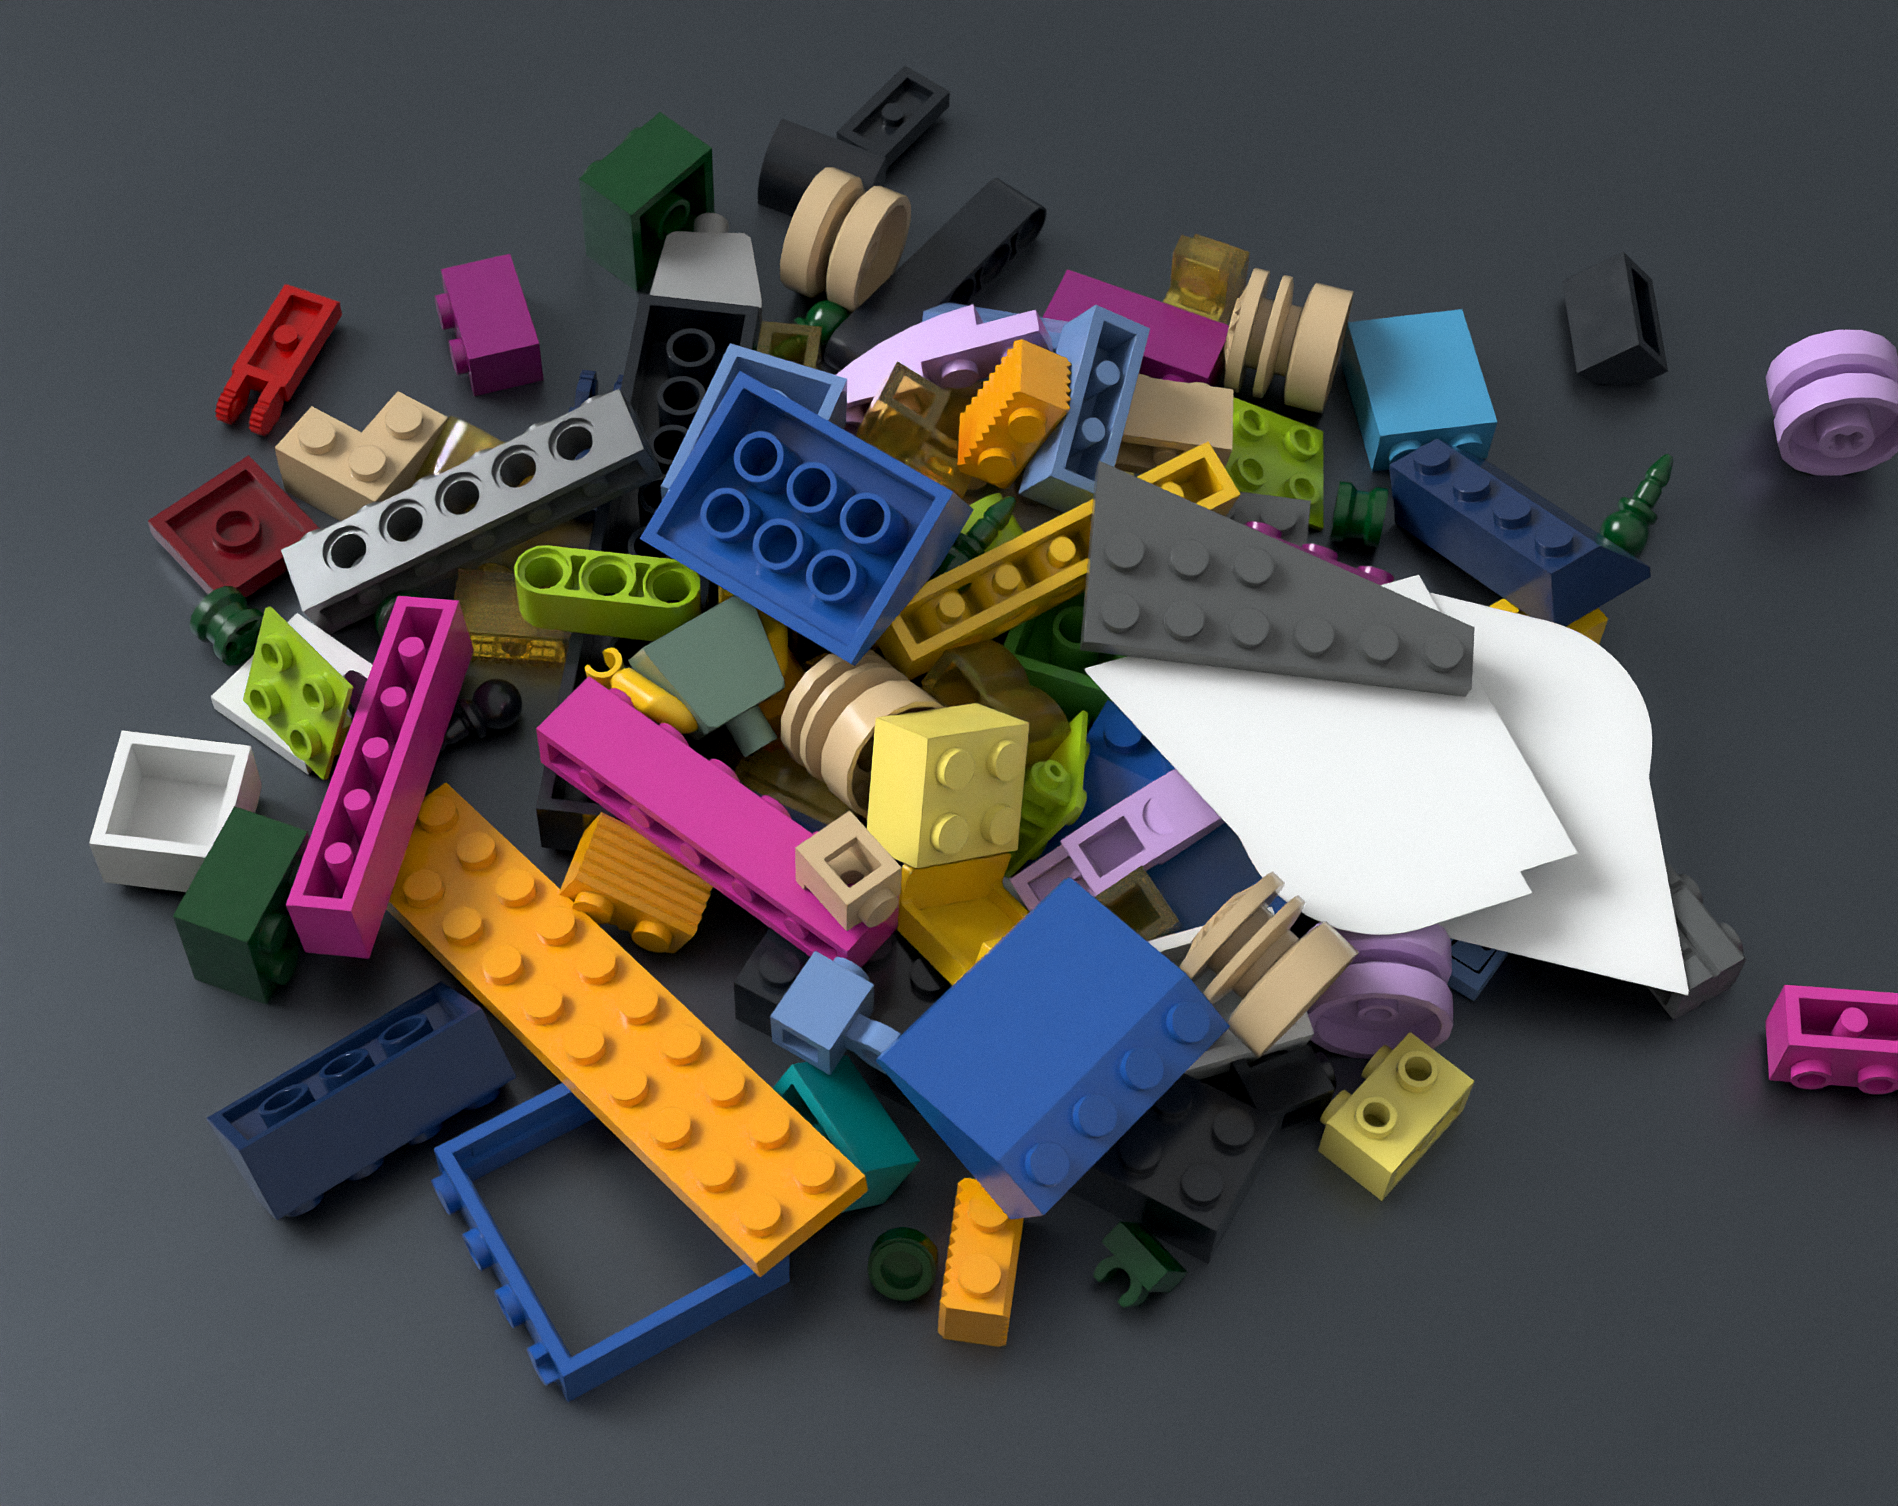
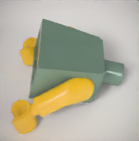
M719 586L717 606L643 647L628 660L633 669L624 667L621 654L612 647L603 651L605 663L610 668L609 671L597 672L590 665L585 666L587 678L590 676L608 690L617 688L631 698L634 708L658 724H669L681 734L688 733L696 741L725 725L742 755L746 758L778 738L759 705L785 688L783 677L788 670V628L786 625Z

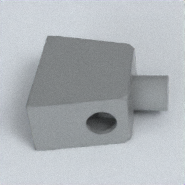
M704 213L696 217L693 232L674 231L667 235L650 295L759 307L760 344H763L762 299L751 238L745 233H728L729 224L727 219L716 213Z

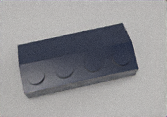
M1435 439L1389 465L1395 523L1530 617L1566 627L1651 577L1650 567L1489 461L1444 441Z
M439 982L206 1119L259 1203L276 1220H279L285 1215L295 1217L310 1211L322 1201L324 1192L346 1179L354 1181L370 1175L383 1164L384 1156L404 1144L415 1145L430 1139L442 1129V1122L464 1108L472 1110L490 1103L501 1093V1086L517 1076L482 1008L443 982Z

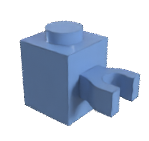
M814 951L770 1016L772 1042L828 1075L832 1074L848 1049L872 1067L886 1074L875 1060L901 1036V1033L881 1022L869 1019L874 1011V984L869 982V977L863 969L848 959L835 957L834 960H831L817 951Z

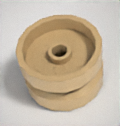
M834 167L824 168L814 177L804 192L789 225L780 260V280L784 287L809 298L820 297L827 291V299L844 307L852 314L895 273L898 267L911 222V204L908 197L882 186H873L865 193L860 177Z

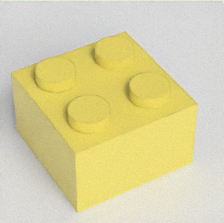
M978 703L876 717L867 830L894 859L917 869L1018 850L1029 723Z

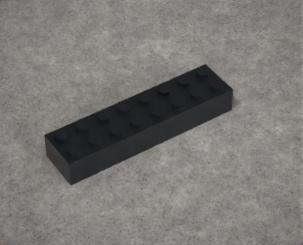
M769 928L733 982L735 1019L772 1037L770 1016L810 959V956ZM897 929L861 967L868 975L869 982L874 984V1011L869 1019L881 1022L901 1033V1035L952 987ZM848 1049L844 1056L848 1055L870 1089L920 1114L887 1074L872 1067ZM1184 1073L1068 1191L1126 1222L1141 1223L1153 1236L1209 1264L1270 1153L1278 1120Z

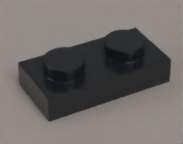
M904 66L836 132V139L886 157L887 169L949 108L950 91L911 68Z

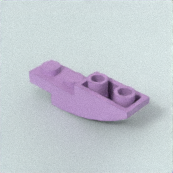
M973 304L914 325L881 342L836 374L837 376L847 378V411L844 430L858 437L866 430L890 424H911L921 419L924 415L940 412L941 406L938 390L948 387L954 389L965 388L973 385L979 379L989 377L990 373L995 372V365L1001 364V357L1007 356V350L1013 348L1014 341L1023 339L1053 352L1051 337L1036 310L984 323Z
M1174 769L1062 839L1060 846L1009 880L1029 911L1068 877L1072 878L1101 902L1156 864L1165 863L1225 823V821L1185 778Z

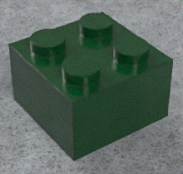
M659 112L642 127L634 128L626 136L623 143L606 157L591 163L579 178L586 256L635 291H638L656 274L666 236L674 231L693 232L696 217L704 213H715L712 147Z
M236 806L233 807L173 915L195 980L266 1005L277 985H285L289 981L297 964V947L301 941L286 903L310 839L308 831Z

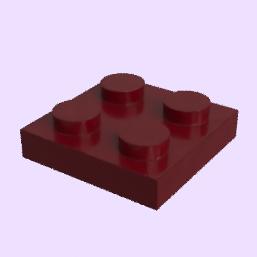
M249 455L148 520L152 536L207 594L223 586H233L246 598L288 570L281 552L282 549L299 542L308 532L320 529Z

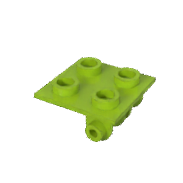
M1233 397L1232 452L1225 469L1239 492L1311 501L1308 527L1318 531L1324 529L1323 431Z
M269 606L264 611L243 701L257 718L263 720L290 747L297 758L303 760L324 781L329 778L334 756L341 753L353 721L346 714L353 686Z
M1084 710L1025 767L1018 850L1009 852L1011 858L1004 875L1006 878H1010L1029 859H1037L1044 851L1048 841L1064 825L1070 826L1075 823L1085 807L1087 793L1083 789L1084 766L1090 753V744L1086 741L1088 712Z

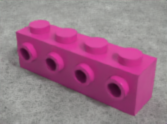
M1784 985L1765 1020L1769 1080L1791 1082L1794 1086L1802 1089H1819L1828 1085L1858 1087L1861 1091L1869 1094H1886L1898 1090V993Z

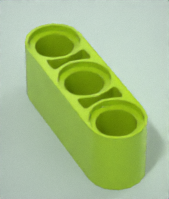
M545 545L535 546L526 550L518 557L514 566L520 613L525 621L538 628L655 641L702 614L701 587L698 573L674 559ZM542 586H553L550 588L539 589ZM605 593H616L612 596H603ZM669 600H679V601H680V602H677V603H666V601H669Z

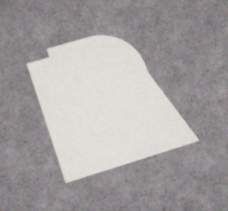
M1419 575L1381 585L1439 611ZM1131 656L1085 668L1090 678L1239 836L1250 860L1263 878L1273 871L1285 882L1283 889L1278 895L1287 903L1299 895L1306 902L1301 911L1303 914L1321 923L1328 922L1334 928L1369 935H1391L1419 930L1530 895L1532 891L1521 871L1578 854L1474 670L1472 674V689L1466 697Z
M1430 593L1441 613L1475 627L1473 670L1578 854L1521 871L1532 894L1438 924L1445 928L1451 939L1688 996L1689 989L1649 781L1652 756V729L1648 710L1636 684L1628 672L1610 653L1577 631L1546 620Z

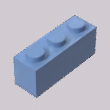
M1094 305L1063 325L1056 354L1067 358L1072 364L1069 368L1071 375L1068 377L1071 381L1068 386L1071 390L1068 394L1071 399L1068 405L1071 409L1026 465L1018 494L1063 513L1093 499L1095 471L1098 462L1101 461L1115 467L1150 328L1098 305Z

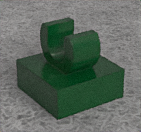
M1120 1221L1101 1241L1114 1256L1103 1259L1097 1265L1093 1276L1098 1282H1108L1120 1269H1124L1130 1276L1131 1284L1129 1290L1121 1296L1118 1303L1123 1308H1133L1143 1303L1148 1297L1149 1292H1171L1188 1272L1141 1223Z

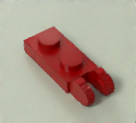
M285 284L232 366V376L225 385L224 391L221 392L216 404L215 417H217V420L231 425L233 422L235 423L236 419L239 418V414H242L247 406L250 390L252 389L260 392L261 395L252 410L249 429H251V432L262 436L269 434L273 425H276L281 416L284 401L289 402L341 318L340 302Z

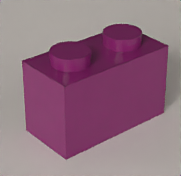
M506 254L441 269L444 293L434 296L439 320L443 330L454 329L456 339L448 341L454 369L457 376L468 374L474 396L544 380L540 344L511 255Z

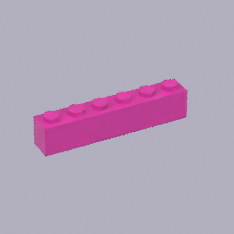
M397 596L286 903L301 944L307 953L370 958L474 652L459 600Z
M589 676L536 728L542 764L810 957L814 951H817L831 960H834L835 957L848 959L861 968L898 928L899 903L895 911L881 924L869 928L861 921L846 932L808 888L803 890L796 882L795 847L817 832L812 834L792 820L786 808L773 797L768 795L760 797L740 783L734 771L722 761L717 759L709 761L689 747L683 735L674 727L666 723L658 725L636 710L631 698L617 688L608 690ZM847 884V886H848L849 888L854 885V884Z

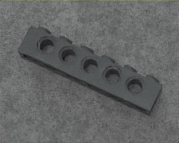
M617 389L608 394L593 396L584 401L579 408L552 421L534 424L524 434L502 445L480 450L474 453L468 461L439 475L421 478L410 489L387 500L367 504L360 508L355 515L328 528L310 531L299 542L282 549L281 552L302 611L321 630L330 635L376 613L379 604L389 594L399 590L420 592L663 475L638 415L621 390ZM591 448L584 457L575 460L580 452ZM534 475L529 483L519 487L524 479ZM477 502L476 506L471 511L463 514V512L469 505ZM421 529L413 539L407 541L414 531ZM364 556L363 560L359 564L352 567L353 563L358 558Z

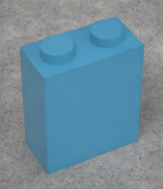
M1462 309L1347 322L1340 362L1372 472L1390 470V464L1435 439L1444 441L1480 458L1488 457L1497 419Z

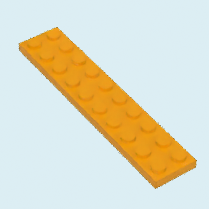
M444 783L423 799L386 909L759 1277L763 1276L868 1191L866 1176L595 921L585 912L573 910L574 902L569 897L560 896V889L449 784Z

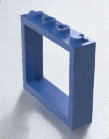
M561 1083L434 1148L440 1176L432 1179L431 1182L448 1215L460 1210L470 1230L463 1233L462 1237L478 1269L483 1271L492 1267L502 1287L494 1290V1294L507 1321L512 1328L524 1323L535 1344L527 1348V1353L541 1381L545 1386L557 1382L565 1398L570 1402L790 1282L789 1255L761 1277L747 1264H743L572 1357L472 1183L474 1180L596 1118L564 1083Z

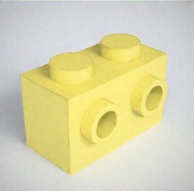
M1411 1032L1394 1049H1391L1386 1044L1383 1045L1365 1066L1361 1076L1366 1080L1352 1095L1345 1089L1342 1090L1330 1102L1320 1118V1122L1325 1125L1318 1151L1381 1201L1464 1110L1474 1084L1473 1079Z

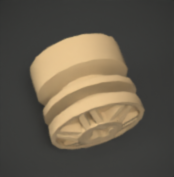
M1255 268L1247 287L1236 301L1224 347L1226 369L1224 388L1233 389L1234 392L1239 393L1248 368L1256 369L1253 397L1262 399L1270 386L1274 374L1284 376V404L1322 414L1328 400L1342 349L1354 292L1316 283L1310 291L1304 307L1292 305L1294 290L1292 276L1284 275L1282 277L1275 300L1266 298L1270 271Z
M871 649L868 650L856 666L832 653L810 668L790 693L781 716V741L788 755L794 761L805 767L813 777L824 782L828 789L854 812L867 819L876 717L946 707L926 691L910 682L906 675L894 668L891 663Z
M1273 871L1255 885L1236 893L1210 918L1193 938L1192 945L1184 961L1179 966L1193 982H1196L1209 969L1217 975L1203 992L1211 1004L1216 1003L1232 990L1242 999L1228 1021L1230 1026L1228 1029L1258 1058L1264 1055L1307 1012L1359 953L1328 922L1316 926L1300 939L1292 933L1290 929L1306 903L1299 895L1292 898L1273 915L1267 907L1285 885V882Z

